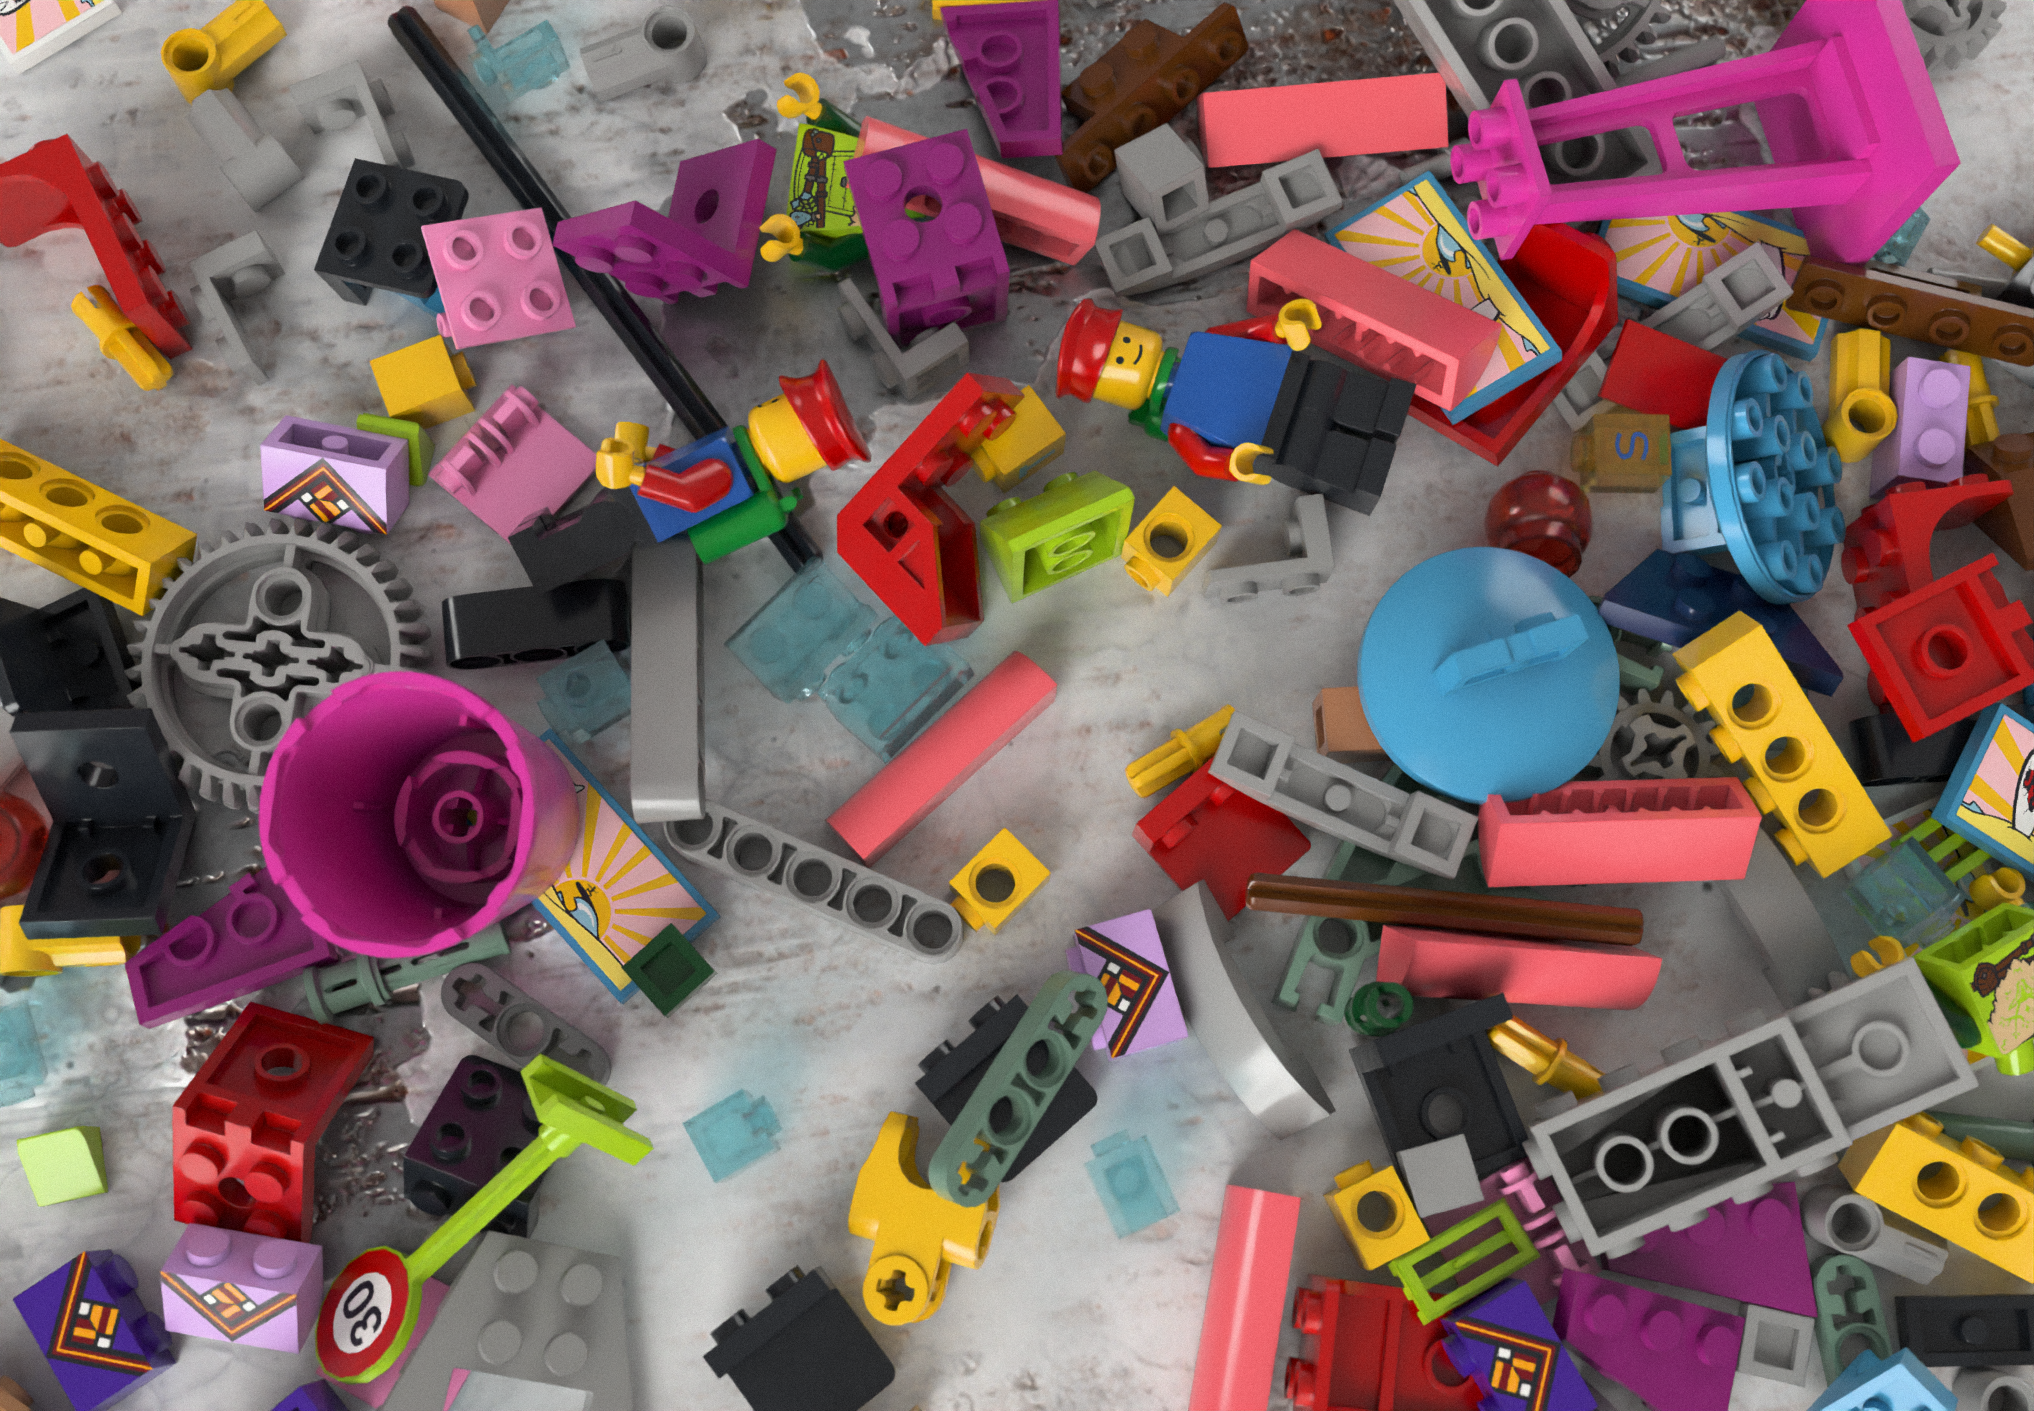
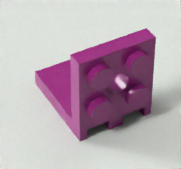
M967 129L843 161L846 178L879 287L883 326L899 349L908 347L910 342L923 331L932 327H937L941 330L954 321L961 331L965 332L1007 320L1010 269ZM919 195H927L936 199L942 209L935 219L929 222H917L906 214L905 206L912 198Z
M758 138L680 161L668 218L635 200L559 221L555 231L553 246L575 256V262L580 267L597 273H608L626 282L625 288L628 291L643 297L657 298L669 305L678 302L679 293L682 291H688L700 298L715 295L718 283L728 282L739 289L747 288L749 286L760 233L759 227L762 224L777 149Z

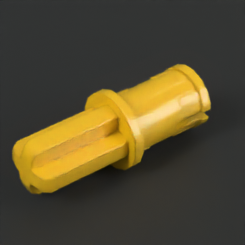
M101 285L87 287L88 292L98 302L96 304L97 308L80 291L73 299L71 308L73 313L82 319L100 340V351L108 359L117 360L142 390L149 391L155 389L159 391L167 386L166 381L173 376L172 366L146 338V335L123 313V310L112 299L107 289Z
M1955 349L1938 357L1940 362L1971 366L1964 447L1966 453L1967 446L1993 441L1996 437L2000 436L1993 410L1999 406V398L1996 395H1991L1981 356Z
M1226 704L1221 710L1184 732L1178 728L1171 731L1170 740L1127 765L1125 774L1131 788L1139 797L1147 798L1189 772L1195 773L1216 754L1224 732L1221 734L1219 732L1228 725L1235 709L1231 705Z
M1514 1015V1019L1488 1028L1486 1034L1492 1048L1533 1073L1532 1080L1534 1083L1542 1085L1546 1082L1562 1093L1572 1090L1576 1100L1602 1090L1597 1079L1606 1073L1568 1050V1043L1565 1039L1559 1037L1552 1040Z

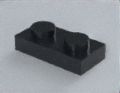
M2034 1294L1895 1296L1900 1350L1907 1347L1926 1367L2034 1365Z

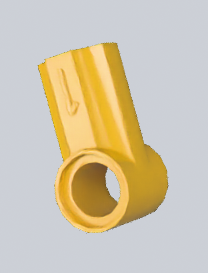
M236 0L200 30L188 28L171 34L163 43L161 60L186 102L192 105V101L209 89L216 91L228 88L232 93L234 77L277 44L287 33L282 23L262 0Z
M1859 328L1848 333H1838L1830 342L1828 418L1821 427L1827 447L1833 446L1836 448L1841 462L1853 463L1866 458L1896 426L1897 410L1889 397L1890 339L1883 337L1881 331ZM1849 418L1860 422L1867 433L1860 432L1854 428Z
M12 905L0 908V975L50 976L63 973V968L120 965L134 957L141 947V935L27 940L19 925L25 905Z

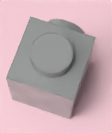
M1167 123L1114 150L1123 195L1143 219L1150 218L1158 236L1210 209L1203 158L1192 141L1183 142Z

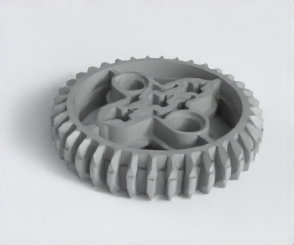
M271 518L266 534L257 524L246 522L243 539L241 540L230 530H221L220 541L222 547L215 550L207 542H198V552L202 558L196 563L191 562L186 557L177 558L179 569L183 571L182 575L176 581L171 577L163 578V587L167 592L161 601L158 598L149 600L150 608L154 611L151 620L141 619L133 621L135 629L146 636L144 642L127 645L129 654L140 659L141 664L133 666L124 672L130 680L142 684L141 687L126 695L130 700L129 703L137 708H152L176 767L180 771L178 779L182 781V785L190 789L200 785V796L212 802L222 797L223 804L234 810L241 809L247 802L248 809L259 814L263 780L278 743L296 718H304L320 702L333 694L331 692L332 689L356 678L375 673L404 671L428 674L417 669V667L426 665L434 660V654L428 647L418 645L431 637V631L425 623L416 622L424 614V608L418 600L408 599L413 592L411 584L405 578L395 579L399 569L389 559L379 561L381 553L373 545L365 544L359 548L360 540L353 533L344 531L337 538V531L331 525L322 522L313 532V527L306 520L296 518L289 531L287 525L282 520ZM283 561V567H276L263 573L255 582L251 592L246 623L225 621L201 623L190 628L185 633L200 607L223 585L249 570ZM313 562L329 566L344 573L362 586L373 599L385 621L391 645L389 665H383L377 649L363 637L350 633L328 631L330 594L324 582L311 572ZM302 592L300 607L289 615L281 616L280 608L283 601L293 593ZM309 639L320 648L304 647L296 640ZM225 651L233 656L232 658L225 657L224 660H214L211 668L203 663V661L211 662L212 659L222 658ZM287 656L297 663H289L288 666H279L277 667L275 674H273L271 671L265 668H273L274 665L285 664ZM349 662L360 669L341 673L339 681L329 674H336V671L347 670ZM175 666L179 667L184 682L199 694L213 698L233 699L230 713L231 738L237 751L250 761L248 771L234 768L219 761L204 750L190 735L180 718L174 692ZM241 682L256 683L266 691L254 692ZM280 714L282 725L279 732L273 738L261 741L260 729L264 721L273 715Z

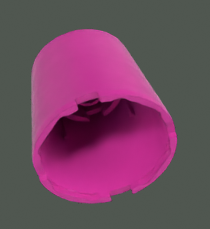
M393 671L362 676L332 689L331 692L333 694L320 702L304 718H296L278 743L269 762L260 795L259 832L263 855L274 884L282 885L292 903L303 915L301 920L310 929L326 940L359 954L386 958L414 957L438 952L462 942L543 895L565 870L576 845L580 818L579 803L573 780L559 756L544 741L470 689L438 676L417 672ZM469 810H476L477 812L476 825L467 824Z

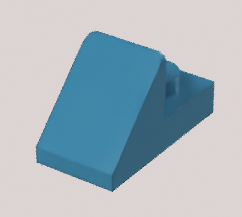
M1907 1347L1883 1361L1867 1349L1849 1364L1806 1411H1955L1959 1399Z

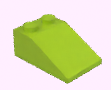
M1096 470L1078 477L1076 472H1069L1048 482L1043 487L1044 493L1024 502L1019 497H1013L990 508L986 513L988 518L980 521V539L1011 604L1120 556L1124 540L1128 536L1135 501L1130 487Z

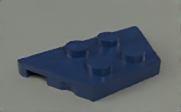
M1657 548L1604 595L1597 608L1598 614L1603 617L1608 625L1679 648L1684 647L1740 610L1763 626L1800 687L1832 697L1844 678L1842 670L1790 604L1776 605L1769 603L1752 589L1741 573L1735 574L1710 566L1703 559L1692 554L1682 553L1676 555Z

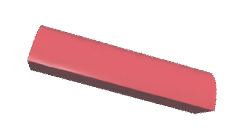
M1440 73L1208 92L1196 97L1200 145L1207 168L1289 161L1319 149L1322 158L1449 147L1446 83Z
M866 116L862 121L853 159L929 139V137ZM975 154L1001 241L1073 266L1095 245L1101 213V204L1098 197ZM847 181L846 188L850 189ZM927 195L916 196L905 206L907 209L936 218L942 209L936 199Z
M1293 229L1250 261L1246 312L1256 317L1276 314L1280 312L1285 304L1293 300L1309 299L1315 304L1322 322V326L1318 330L1307 329L1311 338L1310 343L1389 382L1393 377L1416 384L1414 394L1450 412L1475 387L1485 371L1499 339L1502 324L1297 229Z
M1013 651L826 818L825 823L866 868H871L1055 702L1057 684L1030 658L1019 651Z
M1738 777L1571 781L1542 795L1540 793L1533 794L1532 798L1519 802L1504 803L1501 795L1487 794V802L1479 805L1478 838L1480 858L1488 887L1745 879L1762 816Z
M1383 925L1376 982L1398 983L1404 986L1411 996L1481 1001L1504 993L1507 1003L1630 1011L1640 1007L1652 993L1659 976L1662 958L1633 946L1487 932Z
M1226 1184L1188 1411H1267L1301 1202L1300 1197Z

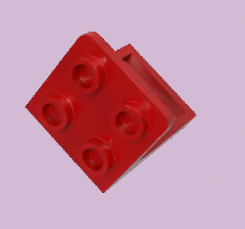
M65 134L56 139L40 141L31 146L28 152L0 164V243L5 247H16L50 231L65 228L84 229L123 313L170 360L193 349L183 329L184 326L191 324L189 315L173 290L166 292L158 277L167 272L165 265L149 239L142 241L134 225L142 222L140 213L124 188L117 190L111 176L100 161L93 163L68 134Z
M1565 223L1533 225L1512 259L1501 260L1499 256L1497 261L1562 350V361L1454 425L1451 424L1438 405L1416 394H1413L1407 414L1498 467L1618 323L1616 254L1605 239L1593 232L1582 233Z
M1973 474L1954 479L1947 483V487L1926 490L1924 482L1904 483L1887 489L1885 491V498L1880 502L1861 509V516L1846 527V535L1843 541L1844 550L1841 556L1843 576L1846 582L1853 586L1857 610L1854 615V621L1934 582L1929 558L1932 533L1961 528L1978 519L2014 494L2011 480L1989 482L1987 474ZM1932 636L1928 645V652L1932 661L1943 669L1951 670L1953 663L1948 641L1941 637ZM1870 667L1867 676V689L1872 703L1879 707L1880 714L1896 713Z
M1308 1273L1307 1287H1297L1293 1300L1292 1328L1301 1329L1299 1357L1289 1356L1287 1360L1284 1378V1397L1293 1399V1411H1480L1477 1402L1485 1398L1471 1374L1463 1377L1457 1371L1442 1345V1340L1449 1335L1439 1318L1460 1305L1423 1326L1416 1314L1419 1312L1413 1300L1409 1301L1402 1290L1403 1287ZM1427 1291L1433 1302L1448 1295Z

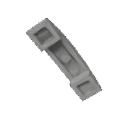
M1319 149L1262 171L1260 182L1209 202V210L1160 236L1157 235L1150 218L1147 217L1096 238L1094 248L1115 296L1135 295L1178 284L1252 256L1269 248L1293 229L1302 231L1342 207L1343 201Z
M1757 241L1703 276L1702 283L1647 317L1640 324L1713 352L1791 297L1794 291L1762 245ZM1619 336L1598 350H1595L1552 401L1574 434L1623 408L1621 405L1597 396Z
M1236 710L1232 713L1208 773L1255 800L1341 840L1417 869L1448 879L1455 878L1478 820L1477 816L1420 791L1409 794L1294 743L1296 737Z
M1759 825L1745 879L1714 880V882L1767 963L1768 967L1761 972L1787 1011L1812 1000L1807 993L1811 987L1826 992L1830 991L1832 988L1827 973L1833 970L1842 972L1847 976L1848 973L1824 922L1808 894L1782 854Z
M1203 879L1153 909V918L1174 989L1183 1011L1210 1059L1246 1107L1280 1140L1334 1113L1336 1109L1304 1053L1302 1052L1291 1059L1289 1058L1224 944L1235 938L1236 935L1205 880Z

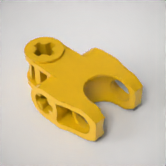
M890 1111L884 1121L874 1147L859 1171L848 1216V1229L852 1235L875 1241L867 1274L863 1282V1298L866 1308L875 1319L886 1325H904L929 1319L940 1309L945 1299L953 1263L975 1270L981 1268L990 1249L1000 1210V1191L998 1185L989 1199L976 1207H963L939 1197L931 1188V1185L927 1184L921 1177L915 1163L916 1146L920 1130L918 1126L919 1117ZM977 1138L974 1139V1143L983 1146V1151L988 1153L991 1144ZM964 1161L958 1171V1174L962 1177V1184H966L971 1176V1173L965 1167L966 1162ZM905 1278V1284L915 1289L913 1300L905 1301V1295L901 1291L895 1290L897 1279Z

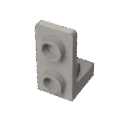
M358 60L289 86L297 108L314 134L326 130L337 131L353 124L356 119L367 115L386 165L403 169L416 165L403 132L399 130L392 133L386 117L396 112L381 78L370 82Z
M255 229L187 263L199 284L190 289L195 303L208 322L217 320L224 334L223 337L216 340L223 358L234 373L244 370L259 386L270 379L230 301L240 296L247 297L260 293L269 286L272 280L284 275L285 272L275 253Z
M848 277L838 284L842 305L836 308V311L843 325L854 340L864 336L875 352L870 357V361L882 382L889 389L898 385L908 401L970 363L969 341L955 321L941 330L937 327H932L923 331L910 342L908 351L902 354L852 280Z
M1323 493L1297 497L1290 513V518L1283 519V539L1286 553L1288 556L1296 555L1297 559L1209 570L1202 584L1204 598L1220 597V601L1223 604H1238L1256 599L1259 591L1282 589L1285 596H1299L1319 590L1320 583L1327 582L1335 567Z

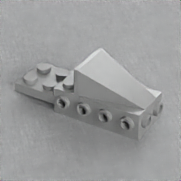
M1907 957L1780 1014L1775 1013L1766 1017L1762 1007L1745 1012L1723 1023L1728 1033L1727 1035L1714 1041L1700 1040L1698 1035L1679 1041L1660 1051L1665 1061L1664 1063L1639 1073L1635 1063L1611 1071L1597 1079L1602 1090L1580 1100H1576L1573 1091L1570 1090L1536 1105L1535 1108L1539 1118L1527 1122L1534 1138L1522 1142L1539 1180L1553 1176L1564 1198V1201L1552 1205L1570 1244L1583 1239L1592 1257L1605 1252L1608 1259L1625 1255L1646 1243L1642 1235L1665 1225H1668L1671 1232L1697 1224L1709 1217L1707 1207L1732 1197L1735 1204L1760 1197L1774 1188L1770 1180L1795 1169L1799 1176H1806L1825 1169L1838 1161L1835 1152L1853 1145V1140L1980 1086L1914 958Z

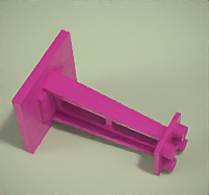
M1806 0L1769 52L1529 110L1526 109L1517 78L1504 80L1490 108L1471 112L1468 122L1471 143L1455 145L1452 148L1450 157L1451 171L1456 183L1463 184L1477 181L1482 200L1472 201L1468 206L1467 223L1469 232L1474 240L1494 238L1501 260L1512 259L1533 225L1790 208L1797 229L1802 230L1811 256L1860 268L1874 256L1961 164L1901 0ZM1754 101L1775 164L1712 170H1695L1687 165L1673 125L1674 118ZM1633 126H1642L1649 130L1663 171L1659 175L1550 184L1538 146Z

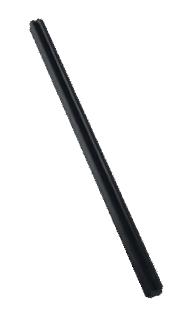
M403 6L398 12L392 13L387 20L392 34L524 210L542 207L553 245L557 223L572 218L417 10L412 6ZM553 246L554 251L695 440L728 427L727 423L618 278L608 273L586 270L576 264L575 256ZM793 511L789 513L786 527L768 536L795 574L799 576L816 568L824 559L822 550Z

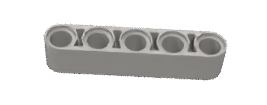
M676 534L643 550H640L636 541L632 546L630 784L632 809L636 823L704 819L703 562L696 552L689 534Z
M706 799L705 816L712 818L713 829L708 839L701 844L689 845L682 841L681 832L687 820L665 821L663 823L665 837L670 845L687 860L919 961L930 964L945 963L953 958L961 948L963 940L961 918L955 908L947 902ZM755 840H763L770 843L773 853L771 860L765 867L760 870L750 871L740 866V853L746 844ZM810 866H825L832 872V882L828 890L820 896L814 897L806 896L799 892L798 880L801 873ZM869 891H882L892 899V908L888 916L880 922L874 923L866 922L859 918L856 908L862 895ZM926 917H943L953 928L951 938L940 948H926L916 940V928Z

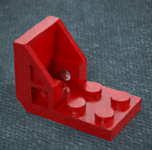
M967 372L837 515V553L924 646L968 638L984 621L975 522L945 492L942 486L950 487L963 478L974 464V459L971 457L972 453L986 438L989 441L997 439L1015 421L1017 414L1013 409L1025 395L1008 378Z

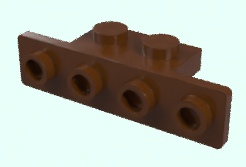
M1223 2L1184 37L1145 18L1136 27L1130 29L1119 42L1096 62L1086 67L1073 82L1062 90V100L1067 111L1086 121L1062 143L1063 155H1054L1068 187L1088 193L1117 167L1114 150L1166 124L1248 52L1249 44L1235 6Z
M1806 256L1791 285L1794 293L1786 300L1785 306L1790 310L2025 367L2034 365V309L1982 297L1981 285L1870 259L1860 268L1823 258Z

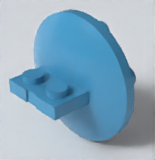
M1759 349L1736 354L1723 364L1715 378L1709 401L1706 426L1657 436L1659 484L1662 485L1663 507H1660L1662 550L1676 555L1686 553L1695 556L1729 551L1741 574L1752 589L1764 600L1776 605L1804 602L1821 591L1831 565L1834 544L1842 543L1846 535L1844 517L1841 510L1835 505L1834 484L1839 483L1842 478V463L1836 448L1833 446L1827 447L1822 427L1813 406L1814 394L1812 383L1805 371L1794 372L1779 354L1768 350ZM1819 486L1822 487L1825 508L1819 509L1818 504Z
M1496 547L1461 548L1431 557L1406 572L1389 588L1369 617L1362 634L1357 661V684L1365 717L1380 746L1391 760L1415 781L1430 790L1448 798L1472 804H1484L1487 802V794L1501 795L1504 803L1520 802L1532 798L1533 794L1540 793L1542 795L1569 781L1594 758L1602 747L1612 727L1619 702L1620 673L1617 653L1603 617L1598 614L1596 606L1582 589L1558 569L1530 555Z

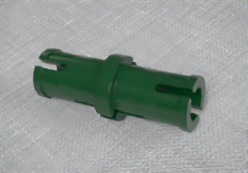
M1374 981L1361 986L1354 993L1353 997L1347 1001L1344 1017L1347 1025L1353 1031L1362 1035L1383 1037L1394 1033L1403 1022L1405 1023L1410 1019L1413 1012V1000L1407 989L1398 983ZM1394 998L1396 1002L1390 1004L1388 999ZM1365 1015L1367 1020L1363 1021L1360 1016Z

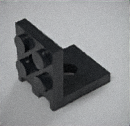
M152 708L16 713L9 733L53 819L19 920V925L27 940L162 934L196 811L185 786L178 779L179 771ZM90 762L104 763L111 766L113 769L101 768L93 765ZM121 870L114 879L101 884H93L102 879L108 871Z
M1504 993L1494 995L1349 1049L1394 1169L1407 1195L1408 1192L1395 1153L1401 1150L1464 1134L1477 1176L1528 1157L1522 1142L1529 1140L1485 1031L1487 1028L1514 1019ZM1441 1094L1453 1097L1462 1108V1122L1454 1132L1449 1134L1435 1129L1429 1120V1106L1432 1100Z

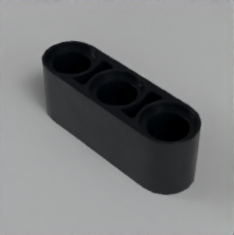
M601 578L572 581L538 596L534 587L530 586L463 594L447 598L441 602L446 666L452 669L476 670L602 655L626 650L631 645L625 583L621 580Z
M2005 705L2034 724V705ZM1983 709L1916 742H1912L1897 713L1866 716L1850 721L1848 724L1858 781L1862 787L1948 782Z

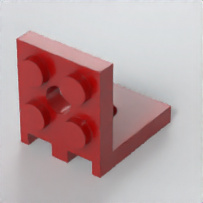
M1994 553L1974 561L1847 625L1912 742L1926 738L2034 683V641L2024 629L2025 626L2033 623L2020 599L2011 604L2009 603L2002 585L1994 577L1990 569L1999 565ZM1932 636L1941 637L1948 641L1953 663L1951 670L1943 669L1932 661L1928 652V645Z
M250 1001L172 1106L174 1221L188 1225L193 1223L309 1244L312 1239L315 1145L374 1054V1037L328 1023L321 1025L317 1020ZM277 1067H289L297 1070V1072L287 1076H275L267 1071ZM235 1178L243 1180L244 1185L238 1182Z

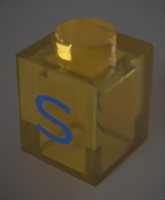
M1593 414L1578 435L1573 436L1570 447L1571 469L1573 472H1580V493L1654 494L1672 475L1669 415Z

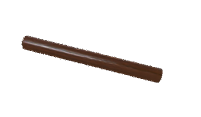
M1266 873L1251 874L1247 880L1245 894L1247 908L1257 911L1623 946L1636 945L1641 942L1643 936V914L1638 909Z

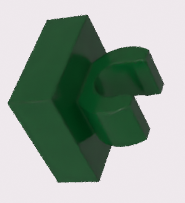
M672 923L621 967L667 1018L672 1016L718 974Z

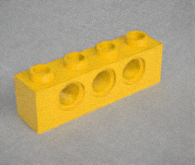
M0 439V547L141 616L153 610L150 608L149 600L158 598L161 601L167 592L163 587L162 579L171 577L176 581L183 573L179 569L177 558L186 557L193 562L198 534Z
M1739 610L1672 654L1684 673L1675 679L1678 687L1697 712L1706 707L1717 724L1716 727L1708 731L1710 737L1730 764L1739 760L1750 778L1742 782L1744 788L1756 808L1763 815L1772 811L1782 829L1774 833V837L1795 866L1805 861L1819 875L1826 878L1893 836L1760 623ZM1754 683L1755 689L1751 700L1740 708H1732V700L1735 693L1741 687ZM1787 736V743L1783 752L1773 759L1765 760V754L1769 745L1774 740ZM1819 789V794L1814 804L1807 809L1798 810L1801 798L1807 792Z
M1920 1111L1853 1140V1145L1848 1148L1837 1167L1855 1192L2034 1284V1168L2027 1166L2021 1174L2001 1164L2005 1159L2004 1156L1986 1143L1969 1135H1966L1961 1143L1941 1133L1944 1128L1943 1124L1924 1111ZM1936 1161L1943 1162L1941 1170L1934 1177L1925 1180L1917 1179L1919 1172L1925 1165ZM1994 1193H2003L2001 1200L1996 1206L1988 1210H1978L1980 1203L1987 1196Z

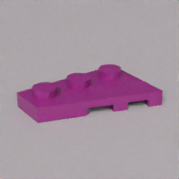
M1059 0L940 7L945 31L1001 158L1063 155Z
M266 866L254 876L250 873L243 876L228 887L231 891L228 895L199 916L191 914L124 964L139 1025L151 1029L303 974L304 968L316 966L319 969L339 962L335 945L310 929L301 920L303 915L292 903L282 885L274 884Z
M1795 1182L1772 1183L1774 1188L1771 1191L1744 1203L1735 1204L1732 1197L1709 1206L1706 1208L1709 1217L1703 1221L1671 1232L1668 1225L1642 1235L1646 1242L1643 1246L1625 1255L1608 1259L1605 1252L1600 1253L1602 1270L1818 1318Z
M1564 1268L1552 1327L1565 1348L1607 1379L1618 1382L1642 1400L1641 1404L1651 1411H1728L1745 1318Z

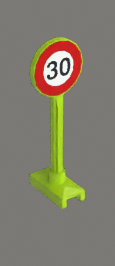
M542 1054L535 1057L521 1071V1075L538 1120L543 1123L538 1130L539 1136L410 1256L388 1246H381L365 1250L346 1264L333 1280L320 1306L315 1328L316 1357L324 1373L339 1382L354 1385L368 1383L387 1371L406 1348L417 1324L422 1301L423 1283L557 1158L569 1157L581 1144L586 1143L633 1166L641 1161L654 1148L649 1138L625 1127L623 1124L637 1111L634 1100Z

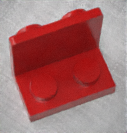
M1213 756L1139 820L1134 827L1132 836L1181 892L1204 879L1229 922L1246 907V884L1251 874L1282 875L1310 850L1311 843L1285 814L1255 800L1208 773L1214 759Z

